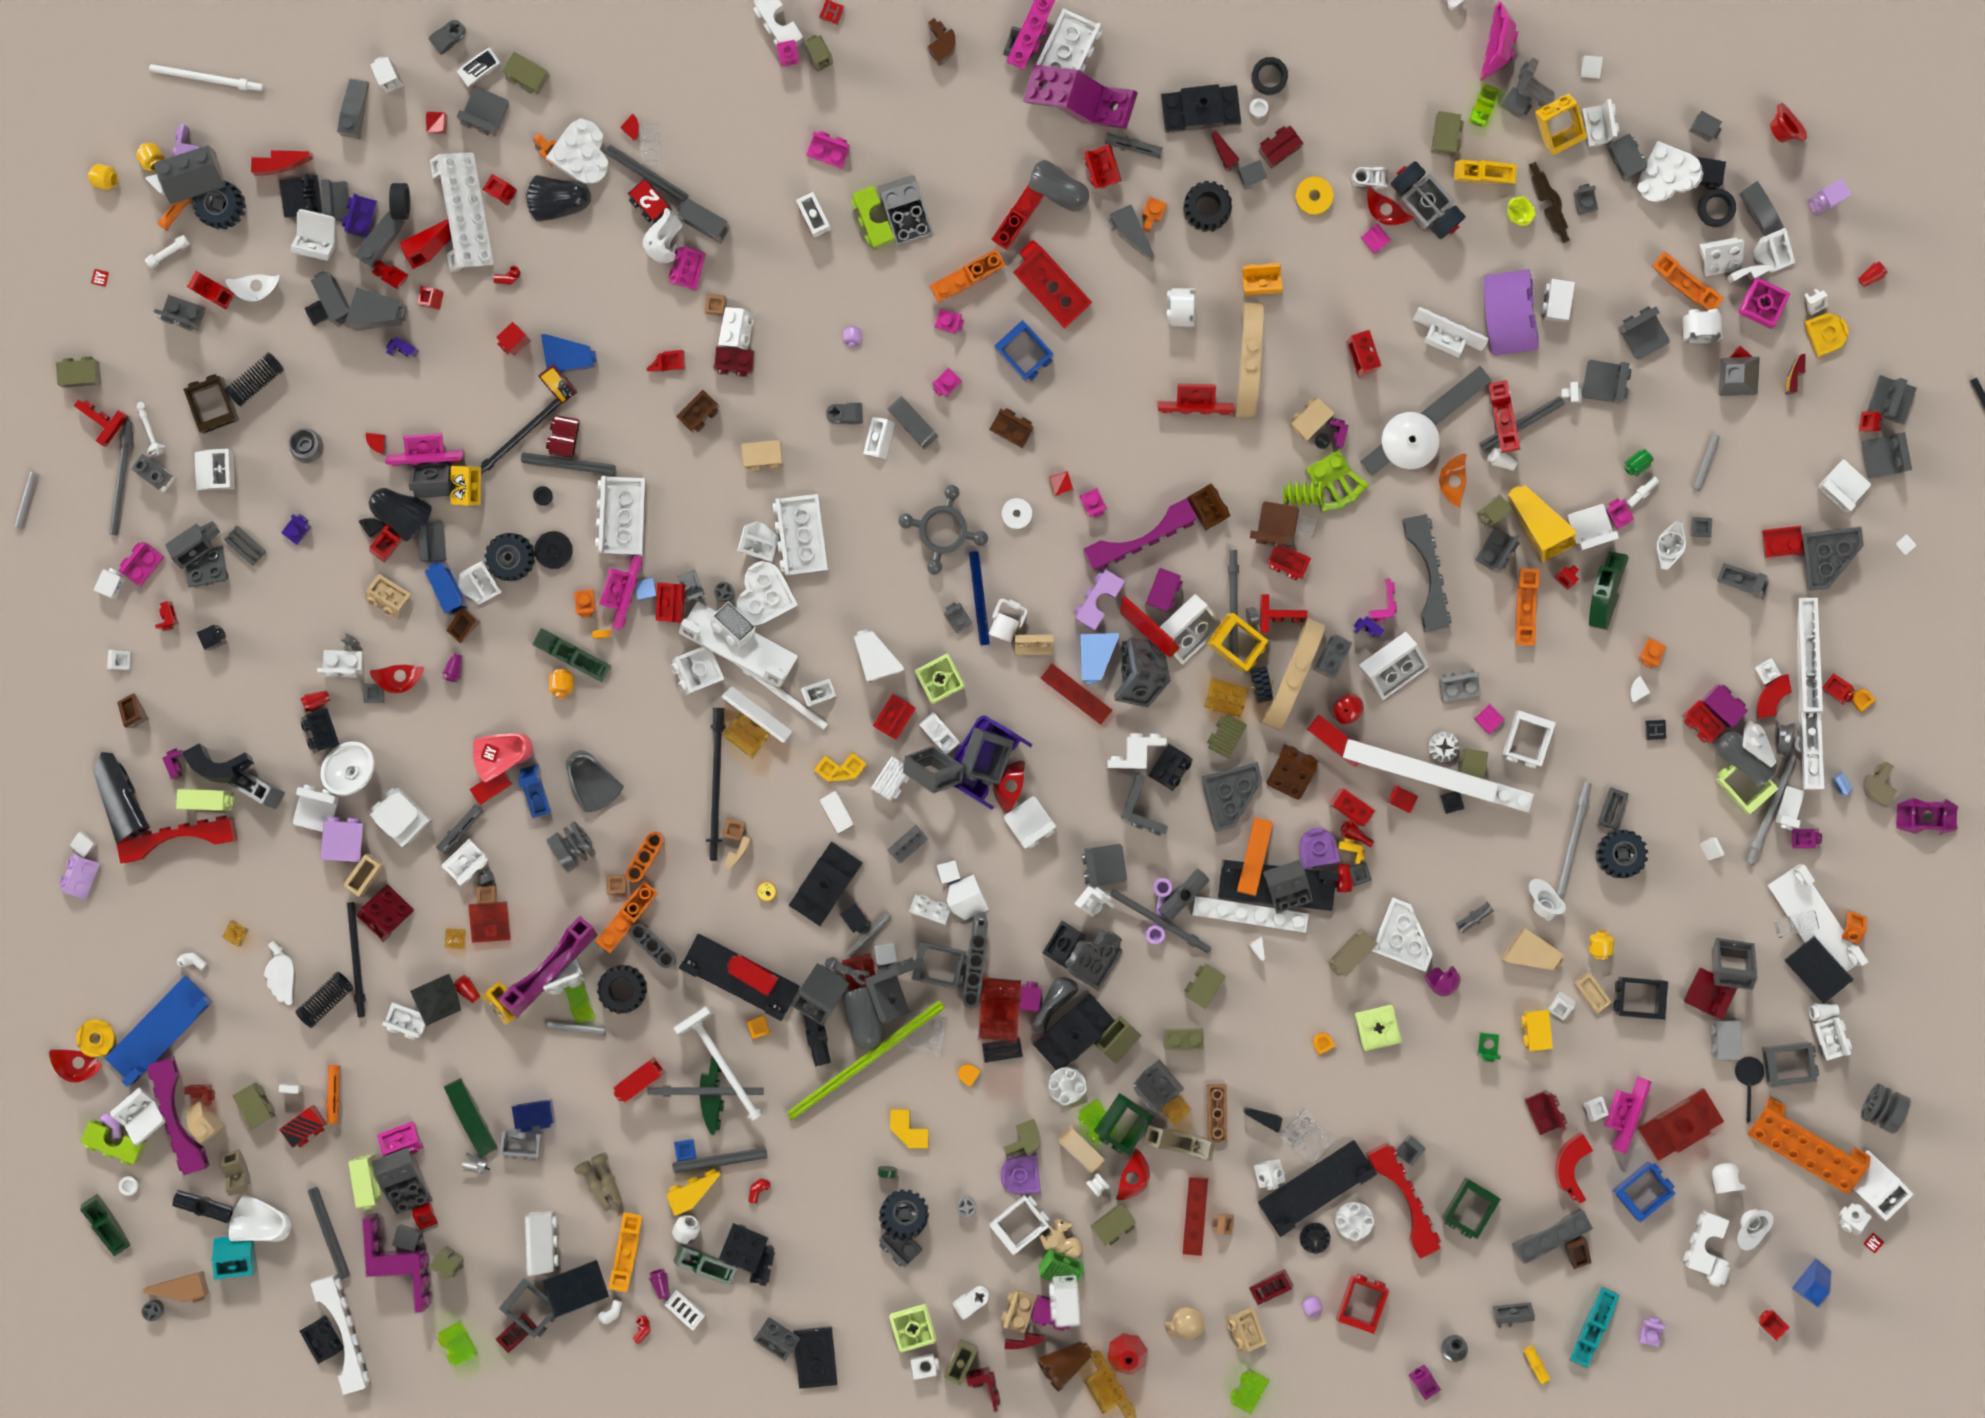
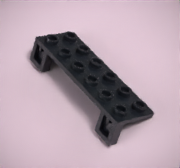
M1222 859L1218 891L1219 898L1273 904L1263 872L1279 866L1263 864L1256 896L1237 892L1243 862ZM1304 869L1313 902L1298 907L1332 911L1336 881H1338L1339 873Z
M697 934L679 969L694 977L698 976L764 1010V1013L782 1021L800 986L765 968L779 977L771 993L766 996L728 973L729 967H727V964L732 956L737 957L738 953L701 934Z
M1352 1140L1259 1200L1258 1204L1279 1237H1282L1296 1228L1295 1224L1356 1184L1360 1183L1362 1185L1378 1174L1370 1165L1356 1141Z

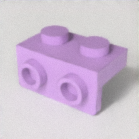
M74 853L67 861L66 868L68 869L66 874L60 879V890L66 894L86 900L100 863L80 857Z

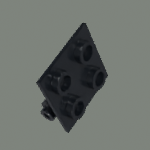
M303 174L302 177L279 180L284 218L296 217L300 209L322 213L317 175Z
M733 1223L719 1259L754 1274L768 1237L749 1230L742 1224Z

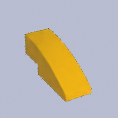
M1461 159L1455 162L1454 181L1516 184L1517 164Z

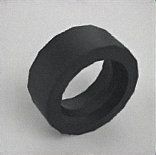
M1265 57L1259 60L1251 74L1252 84L1261 94L1275 95L1285 87L1288 80L1286 65L1275 57ZM1266 65L1277 67L1281 73L1280 82L1274 87H1266L1260 83L1258 74Z
M392 183L390 186L389 208L393 220L409 219L410 190L407 183Z
M1714 189L1706 193L1698 204V215L1701 221L1711 227H1721L1727 224L1735 216L1737 210L1734 197L1728 191L1722 189ZM1720 197L1726 201L1728 212L1724 218L1713 219L1707 214L1706 205L1711 198Z

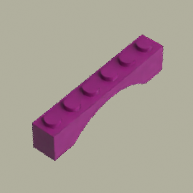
M1185 498L1169 506L1162 521L1143 537L1122 543L1100 540L1084 548L1083 551L1092 570L1097 569L1099 572L1109 567L1107 563L1113 560L1115 563H1118L1126 558V554L1132 552L1134 555L1143 550L1142 546L1148 543L1152 546L1160 542L1159 538L1164 535L1168 538L1177 533L1176 530L1181 527L1187 529L1195 525L1193 521L1197 517L1188 499Z
M579 916L566 929L561 940L544 962L527 977L511 985L498 999L502 1006L517 1019L544 991L543 986L552 983L598 936L593 926Z
M172 1056L148 1065L147 1074L149 1079L153 1080V1092L160 1102L159 1111L166 1120L165 1129L167 1134L171 1136V1148L177 1154L179 1171H182L183 1175L206 1169L210 1164L204 1147L186 1132L177 1115L175 1090L180 1072L175 1057Z

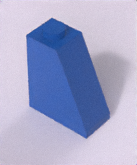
M541 334L546 369L552 364H555L561 373L595 368L594 362H597L596 351H592L590 346Z
M1815 1258L1792 1289L1808 1302L1819 1307L1830 1293L1831 1270Z

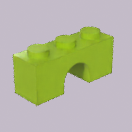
M874 185L852 193L854 199L851 200L854 210H859L860 217H858L861 228H866L868 234L864 236L868 246L872 245L875 250L895 242L888 221L875 223L870 218L871 212L881 207V202Z
M95 1119L88 1121L80 1143L85 1145L86 1149L91 1151L97 1149L103 1152L102 1155L108 1158H119L121 1163L129 1166L139 1162L147 1142L146 1140L139 1145H135L129 1134H127L120 1145H115L109 1139L110 1127Z

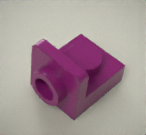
M1334 418V421H1329L1328 426L1337 428L1339 431L1334 432L1332 442H1335V448L1342 449L1349 425L1345 424L1344 420Z
M172 749L166 752L167 756L162 757L171 779H177L182 776V766L175 758L182 756L184 750Z
M1819 828L1792 829V848H1819V844H1822V833H1819Z
M1425 1365L1409 1374V1377L1425 1400L1441 1390Z

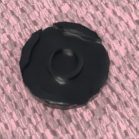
M557 531L542 534L537 539L534 547L538 562L549 569H560L566 566L573 555V545L570 539L565 534Z

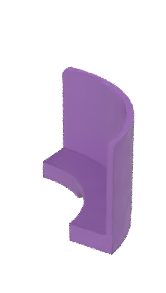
M1530 269L1486 275L1484 277L1485 309L1492 354L1502 355L1539 350V334L1536 316L1533 315L1532 308L1534 294Z

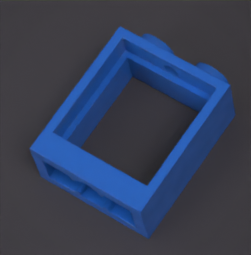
M1023 320L994 345L997 352L1025 382L1028 379L1032 381L1039 374L1038 370L1042 366L1046 368L1053 361L1054 353ZM1023 332L1046 355L1027 373L1004 350Z
M439 562L429 565V569L425 573L443 612L452 615L461 608H467L468 606L449 565Z
M1648 1161L1612 1190L1640 1223L1676 1194L1673 1190L1675 1186L1668 1178L1664 1179L1661 1176L1662 1170L1656 1163L1652 1165ZM1649 1170L1665 1191L1640 1211L1624 1190Z

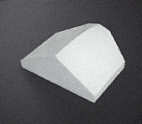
M1785 228L1760 238L1753 251L1756 262L1760 265H1770L1772 269L1769 271L1771 273L1795 263Z
M755 521L744 526L737 551L754 558L772 562L779 537L766 524Z
M483 561L459 573L458 587L463 595L472 599L477 604H481L502 593L493 574L489 572V568Z
M974 875L950 885L947 903L954 914L967 920L974 917L977 913L989 910Z

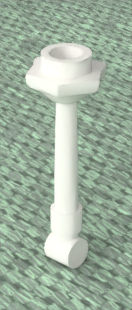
M138 402L136 410L139 411L138 414L140 419H142L151 442L147 454H151L153 457L161 455L165 446L156 443L147 418L148 415L144 410L145 405L143 402Z

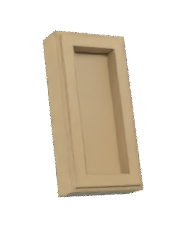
M1587 972L1574 982L1596 1014H1599L1613 1003L1590 972Z

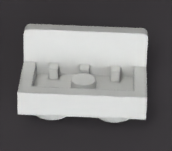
M725 307L718 345L748 350L752 325L754 323V313L745 309Z
M468 839L442 864V868L461 886L463 883L469 882L473 874L486 865L488 858L474 842Z
M392 1002L386 1020L382 1024L386 1026L387 1031L405 1033L404 1037L412 1040L420 1038L425 1028L419 1011Z
M1832 1017L1813 1023L1825 1061L1843 1055H1851L1852 1045L1845 1036L1844 1031H1846L1843 1020H1840L1838 1017Z

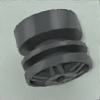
M575 821L570 824L573 833L568 827L563 828L566 835L565 838L557 832L547 839L551 851L568 873L579 866L578 856L585 862L588 860L585 851L591 857L596 855L590 837Z
M1878 1083L1866 1097L1861 1110V1119L1867 1122L1870 1121L1873 1125L1879 1123L1881 1129L1894 1134L1904 1123L1909 1112L1911 1100L1909 1097L1898 1092L1892 1095V1089L1885 1088L1884 1085Z

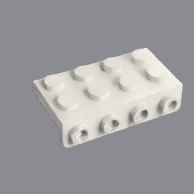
M1063 8L1036 65L1074 69L1083 73L1086 68L1084 62L1087 57H1091L1095 48L1092 45L1095 40H1099L1103 32L1100 29L1101 24H1096Z
M602 476L601 480H598V492H601V498L597 499V511H600V518L596 519V530H599V538L596 537L595 549H598L600 554L643 555L645 478Z
M813 494L775 499L776 503H773L774 515L778 516L775 528L776 534L780 533L781 541L777 542L778 551L783 554V560H780L781 572L785 571V575L788 576L828 570L819 495Z

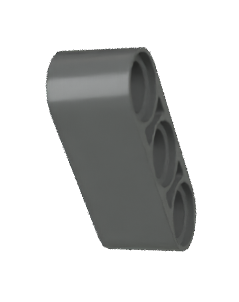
M902 396L887 408L923 449H926L939 437Z
M639 923L631 927V938L662 968H669L675 964V953L645 924ZM637 927H641L644 930V935L641 938L635 935L634 931ZM651 940L656 941L658 944L656 951H652L648 947V943ZM664 954L671 956L672 961L670 964L663 963L662 956Z

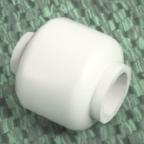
M683 1215L678 1218L673 1227V1236L682 1244H690L696 1239L700 1231V1224L693 1216Z

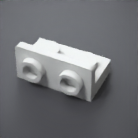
M1090 886L1086 888L1075 903L1092 917L1101 911L1104 902L1111 908L1115 906L1110 902L1112 899L1098 887L1093 889Z

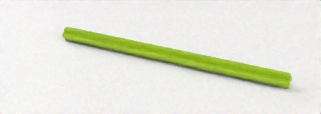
M940 1000L934 1003L878 1046L787 1112L788 1117L794 1120L943 1011L945 1009L944 1004Z

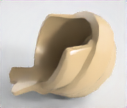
M1183 1307L1174 1313L1172 1322L1166 1321L1164 1325L1165 1328H1168L1167 1335L1172 1336L1175 1334L1180 1338L1192 1340L1203 1332L1205 1321L1203 1315L1197 1309Z

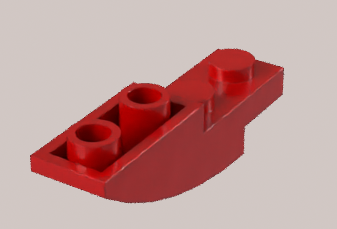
M1030 183L991 239L1005 250H1008L1044 197L1043 194L1030 189Z

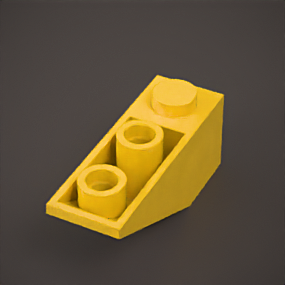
M712 1169L704 1173L705 1177L698 1179L696 1176L687 1180L688 1184L684 1186L677 1184L670 1187V1191L667 1192L666 1196L674 1215L676 1216L692 1209L720 1176L722 1171Z

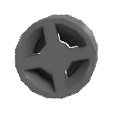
M720 582L716 585L714 594L720 601L727 602L733 598L734 588L727 582Z
M151 1300L146 1303L141 1311L143 1318L147 1321H155L160 1318L164 1313L162 1302Z

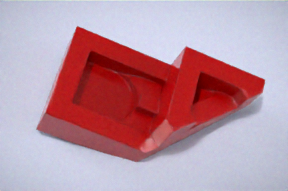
M684 350L663 351V353H659L656 356L657 358L651 366L647 367L648 372L685 370Z

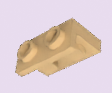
M380 574L377 575L365 593V599L370 605L379 607L386 615L398 618L401 609L411 597V593Z
M1015 635V654L1052 655L1054 635Z
M1014 1289L1013 1293L1010 1292L1007 1299V1304H1010L1008 1311H1003L1000 1321L1003 1322V1328H1009L1025 1334L1037 1296L1018 1289Z
M1249 1307L1236 1314L1226 1316L1228 1329L1232 1332L1234 1345L1239 1352H1250L1266 1344L1254 1307Z

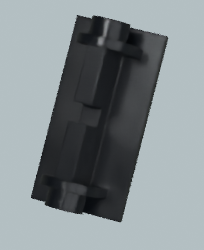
M772 1245L765 1246L755 1273H751L750 1283H759L761 1286H767V1283H769L771 1269H768V1266H772L775 1254Z

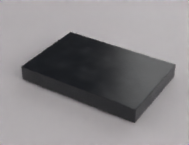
M1815 935L1784 960L1823 1004L1853 981V977Z
M597 1260L542 1280L554 1317H559L609 1297Z
M832 1326L794 1330V1334L800 1337L799 1342L795 1346L799 1389L838 1385Z

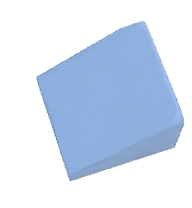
M654 578L637 581L635 588L637 600L657 596Z
M1844 772L1831 778L1840 795H1847L1853 787Z

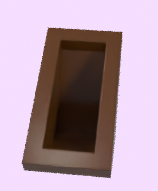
M461 608L446 631L459 643H462L478 626L480 621L469 610Z
M135 693L117 702L125 728H134L149 719Z
M1580 1235L1564 1244L1573 1269L1592 1263L1585 1237Z

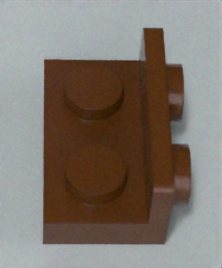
M1000 408L989 430L1023 449L1034 429L1031 426L1032 422L1024 417L1022 419L1015 417L1016 413L1008 408H1005V410Z

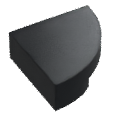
M365 518L358 521L370 538L385 527L381 521L373 518Z

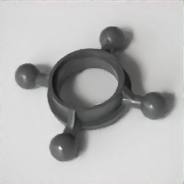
M955 485L947 486L944 491L947 498L945 506H936L930 509L921 520L913 519L908 513L902 514L898 519V523L902 528L907 529L911 526L919 528L921 540L927 548L934 551L933 559L927 564L928 572L933 575L939 574L942 570L941 554L957 550L964 543L965 539L973 540L978 546H984L988 542L986 532H968L965 518L957 509L953 508L954 500L960 494L959 488ZM940 513L954 516L961 528L957 541L946 547L933 544L926 533L929 520Z

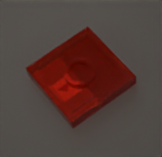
M508 901L468 905L472 943L511 940Z

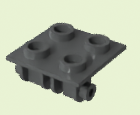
M223 546L212 548L206 554L186 566L188 588H197L200 585L207 586L209 583L225 582L226 579H229L228 573L225 572Z

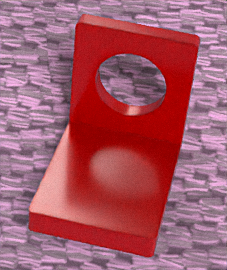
M1394 785L1387 803L1407 813H1411L1418 796L1400 788L1398 785Z

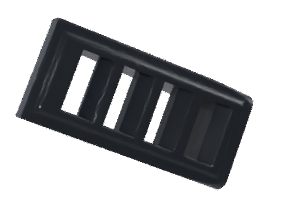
M1244 1107L1243 1112L1247 1116L1275 1132H1280L1283 1120L1281 1116Z

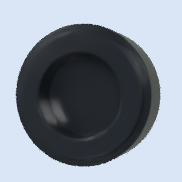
M540 486L535 489L533 499L537 504L546 506L552 502L553 493L549 488Z

